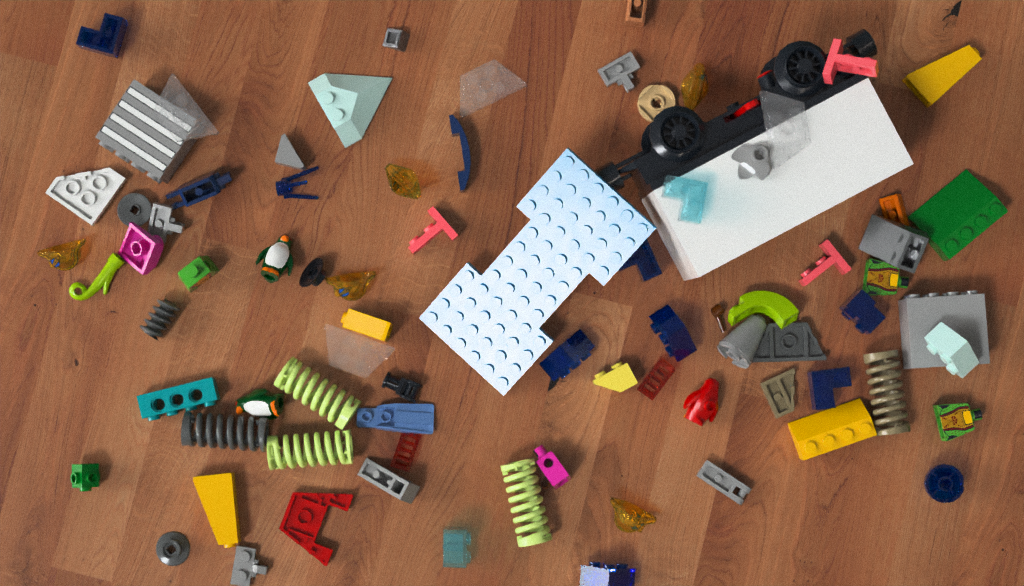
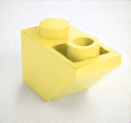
M622 362L611 366L613 370L608 373L602 371L594 375L596 379L592 381L594 385L617 392H622L638 383L628 363L623 364Z

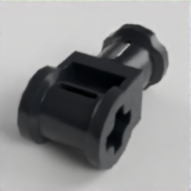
M388 371L381 387H387L396 391L395 394L416 403L415 398L423 385L409 379L397 378Z

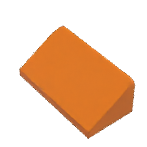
M894 194L879 199L884 218L910 226L901 194Z

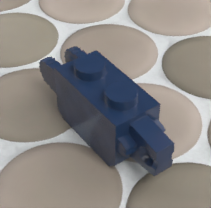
M213 171L180 185L178 189L167 193L166 197L171 199L177 195L181 196L182 200L171 205L173 210L184 205L189 207L219 194L222 189L226 188L225 183L232 181L233 177L230 171L221 175L219 171Z

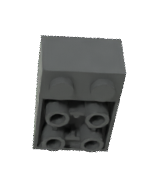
M872 214L858 249L894 267L915 274L929 237L927 232Z

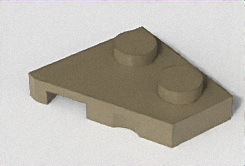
M794 368L760 383L775 419L794 411Z

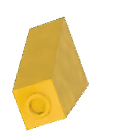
M968 45L908 74L902 81L928 108L982 58L979 56L980 53L976 48Z
M235 472L193 477L194 485L218 545H224V548L236 547V543L241 542Z

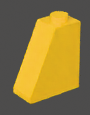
M352 309L344 312L341 319L342 327L384 342H388L394 325Z

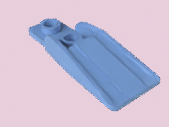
M393 403L379 405L377 408H358L357 427L376 428L401 433L433 434L434 405Z

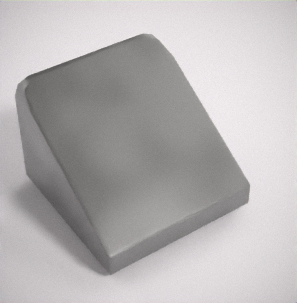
M387 28L382 46L405 52L410 35L403 30Z

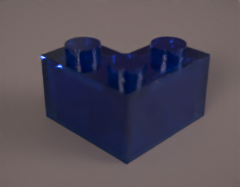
M105 13L100 31L81 26L76 45L81 49L118 59L128 22L123 17Z
M647 239L620 267L617 273L636 266L643 283L662 274Z
M863 289L853 292L839 307L842 311L841 315L848 321L851 319L856 324L854 327L861 334H871L886 318L874 306L876 302Z
M668 304L649 316L652 322L650 327L655 335L659 333L658 337L662 344L667 346L664 349L670 358L673 356L679 362L697 351L686 326Z
M579 329L540 362L539 365L553 381L559 377L563 379L571 372L569 368L574 370L582 363L580 359L585 361L592 355L589 351L595 346L583 331Z
M849 367L807 372L812 410L836 408L833 388L852 386Z
M589 561V565H581L579 586H635L636 569L629 568L628 564L616 563L615 566V564L604 563L601 566V562Z

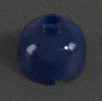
M935 465L928 470L924 477L925 491L930 498L937 502H954L964 491L963 475L952 465Z

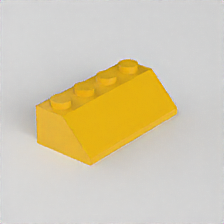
M860 398L787 423L800 460H807L877 435L871 416Z

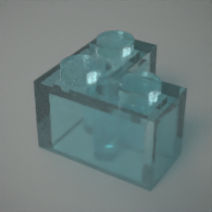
M667 175L664 179L661 197L681 201L677 221L698 225L701 223L708 183Z
M444 527L443 567L466 568L467 563H471V551H467V545H471L472 532H468V527Z

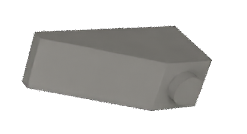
M369 458L365 459L357 474L399 500L412 504L420 489V486Z

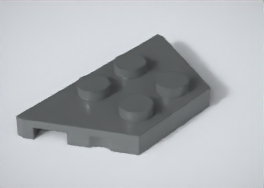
M807 322L791 323L782 330L776 323H769L752 363L821 361L827 359Z

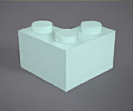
M942 322L924 337L928 344L926 346L927 349L934 355L936 353L940 355L941 360L947 364L946 369L952 375L957 374L963 379L979 364L969 342Z

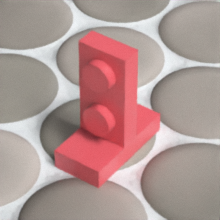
M833 39L822 73L825 84L833 85L837 71L877 77L879 72L877 60L870 57H854L851 54L842 55L844 51L842 40Z
M434 206L428 210V213L435 220L436 224L433 225L431 223L424 229L425 233L420 238L416 236L409 242L410 246L408 248L414 255L442 231L452 241L459 237Z
M828 239L818 245L828 258L823 256L816 262L817 266L814 269L808 268L800 274L802 278L799 282L803 287L833 264L842 275L851 270V267Z

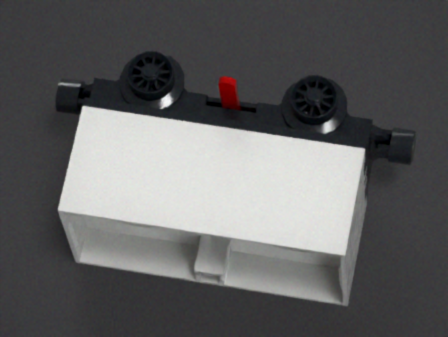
M862 29L846 37V44L843 45L844 51L842 55L851 54L854 57L872 58L877 55L876 44L867 30ZM796 41L789 43L780 50L777 57H773L764 65L760 75L757 77L762 92L760 95L741 105L737 101L727 106L726 113L708 122H703L696 112L687 107L672 106L666 108L655 116L653 122L646 127L642 134L641 152L616 165L610 161L595 169V172L616 191L624 188V181L632 177L639 190L638 195L652 222L657 227L656 229L683 280L701 277L914 164L868 76L837 71L833 85L825 84L822 73L829 53L825 54L819 46L812 42ZM756 144L766 146L770 153L767 160L770 171L764 180H760L756 175H753L748 179H740L738 177V166L740 163L731 158L733 152L742 146L751 148ZM756 151L755 156L761 158L762 153Z

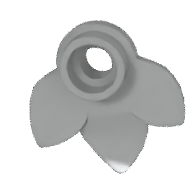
M756 144L752 148L742 146L733 152L731 158L740 163L738 166V177L740 179H748L756 175L760 180H764L769 174L770 167L767 160L770 153L766 146L762 144ZM756 151L762 153L761 158L755 156Z

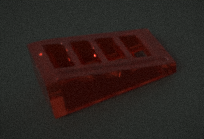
M660 357L637 390L653 400L675 372V367ZM659 366H663L665 369L668 370V372L665 373L663 370L659 368ZM655 371H656L657 373H659L661 376H663L664 378H663V379H660L658 376H656V375L654 374ZM652 378L653 380L658 382L659 385L656 386L649 379ZM645 384L653 388L654 392H651L646 387H644Z
M401 433L390 465L391 467L406 472L410 471L421 438L420 434ZM405 436L416 439L415 443L404 440ZM402 444L412 446L413 449L410 450L402 447ZM400 451L409 453L410 457L400 455L399 453ZM397 459L408 461L407 465L399 463Z

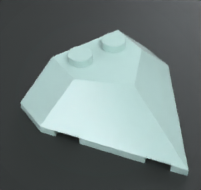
M324 73L308 82L344 147L347 148L363 138L393 78Z

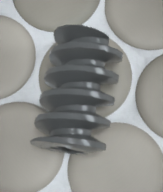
M165 298L164 300L157 299L160 306L152 307L155 313H148L151 320L144 319L147 326H139L143 332L158 340L156 336H163L160 329H168L164 323H172L169 316L176 317L173 310L180 311L178 306Z

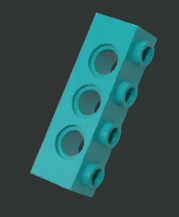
M215 377L137 396L142 419L148 418V421L160 419L159 415L166 413L167 417L179 414L178 410L185 409L187 412L197 409V405L204 404L205 407L216 405L217 400H221ZM199 389L202 392V398L197 401L194 398V392ZM178 394L182 395L184 399L181 405H177L175 402V397ZM159 399H162L165 403L162 410H159L156 406Z

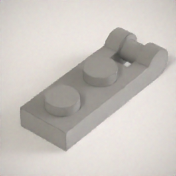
M708 460L704 462L696 475L739 505L743 504L745 495L749 494L752 490ZM736 486L740 489L737 495L732 493Z

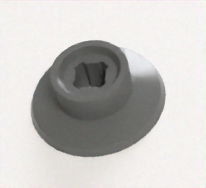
M139 193L127 194L120 200L117 207L119 219L127 226H129L130 222L142 226L149 220L152 211L149 200ZM135 206L139 208L136 215L132 213Z
M170 531L163 534L157 541L156 554L162 563L168 566H178L187 560L190 554V543L182 533ZM171 545H173L176 549L174 553H171L170 550H168V548Z

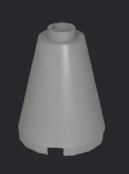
M760 315L748 317L717 345L718 351L726 359L728 356L733 359L732 363L734 365L747 369L753 361L767 327L765 319Z

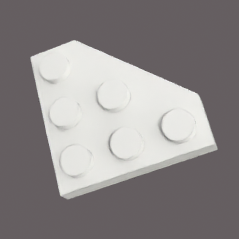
M104 168L97 171L56 177L45 193L94 226L127 179L111 168Z

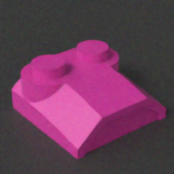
M130 222L118 255L139 273L146 275L157 266L164 243L159 235H151L134 222Z

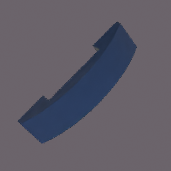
M449 115L452 137L460 136L465 171H458L460 192L463 193L467 188L471 172L470 149L467 137L460 123L453 115Z

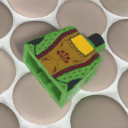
M199 256L180 270L178 276L189 292L192 293L220 270L209 256Z
M867 259L865 262L862 296L895 295L897 287L908 288L909 277L899 276L900 269L888 263Z
M968 403L933 405L941 441H949L975 430L973 421L983 418L980 408L970 410Z

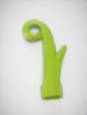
M113 252L90 287L86 289L82 283L75 282L69 288L70 296L75 300H86L102 287L103 294L106 295L114 274L125 263L124 259ZM75 288H81L82 294H77Z

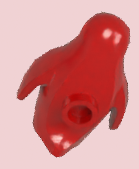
M708 378L698 390L693 391L687 396L683 405L684 409L688 408L684 418L700 426H703L708 419L709 422L714 420L718 412L720 387L719 382L715 378Z

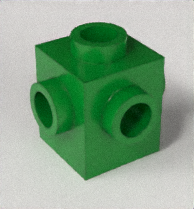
M72 464V474L70 476L72 488H80V491H92V487H99V464Z

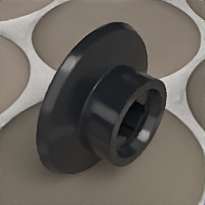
M321 258L312 260L304 269L299 280L301 287H308L311 284L318 286L322 283L326 276V271L323 269L324 263Z

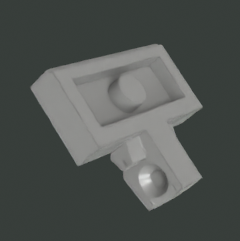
M630 51L600 68L598 73L607 87L617 83L618 86L623 85L628 93L634 90V85L631 82L633 78L632 73L639 70L640 66Z
M154 202L147 232L151 235H159L165 244L167 235H172L173 232L182 233L185 224L175 221L176 218L171 217L173 206Z
M237 545L230 584L250 586L252 577H256L257 573L267 574L268 566L259 564V560L255 559L257 548Z

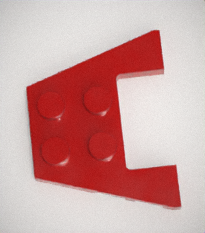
M293 492L279 529L302 546L309 554L318 559L324 566H328L334 549L316 543L317 535L328 506L331 505L348 512L354 495Z

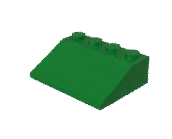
M964 170L907 218L916 229L927 232L930 246L943 261H947L1006 214L1008 210L988 188L968 170Z

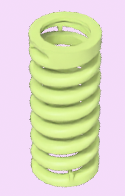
M294 356L291 357L276 378L274 386L282 391L284 390L286 394H291L294 391L293 398L295 400L302 398L303 405L311 403L310 409L312 411L319 409L321 417L328 414L327 419L330 423L338 418L334 425L343 430L362 401L357 398L354 400V396L350 395L338 409L346 391L344 389L340 390L330 402L337 389V385L332 384L321 397L329 382L327 378H324L312 392L320 377L318 372L303 387L311 372L310 367H306L294 382L303 363Z
M351 429L342 431V435L345 436V441L342 442L340 431L336 430L334 432V454L329 431L324 432V453L321 448L319 432L314 433L313 455L309 433H304L303 457L298 434L293 435V457L290 451L289 436L287 434L283 435L282 458L278 436H268L267 459L269 469L280 468L282 470L287 467V464L291 469L296 468L297 464L301 468H305L308 463L311 467H316L318 461L321 466H326L328 461L331 465H337L339 460L343 465L353 464L354 454ZM342 444H345V450H344V452H343Z
M530 458L501 465L503 476L508 475V472L521 471L503 479L505 483L524 481L507 487L506 492L527 491L508 498V502L530 501L510 509L511 513L530 512L513 518V523L533 522L516 528L515 533L536 532L523 538L522 535L517 536L518 547L536 545L552 540V535L549 533L550 527L544 525L547 523L548 517L541 515L546 511V507L538 505L544 499L541 495H535L541 491L539 485H533L538 482L539 477L537 475H530L537 469L535 459Z

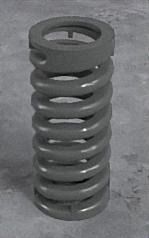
M186 411L184 413L181 426L182 446L194 447L198 443L199 447L202 448L208 444L210 448H216L218 445L221 449H226L229 446L231 450H236L239 446L242 451H246L248 447L254 452L259 447L262 452L267 450L269 418L261 417L259 420H256V425L259 426L254 441V417H249L247 434L244 441L243 416L238 417L235 439L233 438L234 416H228L227 430L223 439L224 416L219 414L217 417L216 433L213 439L212 427L214 417L212 413L207 415L204 437L202 436L203 413L199 412L196 418H194L192 412ZM196 420V429L192 438L191 427L192 423H195Z

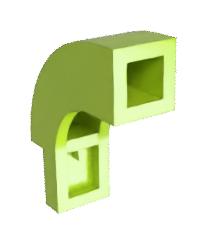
M753 291L740 296L739 304L729 310L727 321L733 326L750 315L764 314L772 318L782 330L797 320L799 310L792 302L780 294L770 291Z

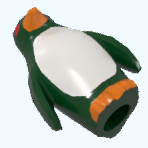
M281 235L276 243L265 248L256 260V265H258L264 259L261 275L269 283L277 282L287 267L288 276L292 273L294 262L291 246L293 243L288 235Z
M263 388L255 389L235 401L236 413L239 415L247 412L258 418L276 419L284 409L285 394L271 393Z

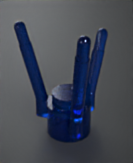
M316 166L295 175L281 178V181H276L277 195L284 196V199L318 200V196L291 194V192H294L295 186L308 183L307 180L293 183L291 180L318 170L319 167Z

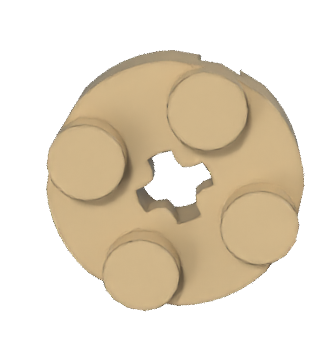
M650 85L643 89L639 95L637 102L638 111L645 120L653 122L655 116L662 110L675 106V96L666 86ZM653 99L661 101L660 108L652 107Z

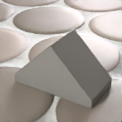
M285 134L281 135L275 163L304 171L306 167Z

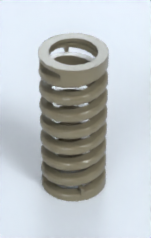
M898 349L863 354L866 365H880L867 369L866 374L883 375L869 379L867 384L870 386L885 385L869 390V394L871 396L888 395L873 399L870 402L872 406H887L873 410L872 414L874 416H890L875 420L874 425L894 426L882 430L881 428H875L876 436L911 431L910 423L901 420L908 416V412L898 410L907 405L906 401L895 400L902 398L905 392L903 390H893L903 386L902 380L894 379L901 376V370L891 369L899 366L900 361L897 359H887L899 357Z

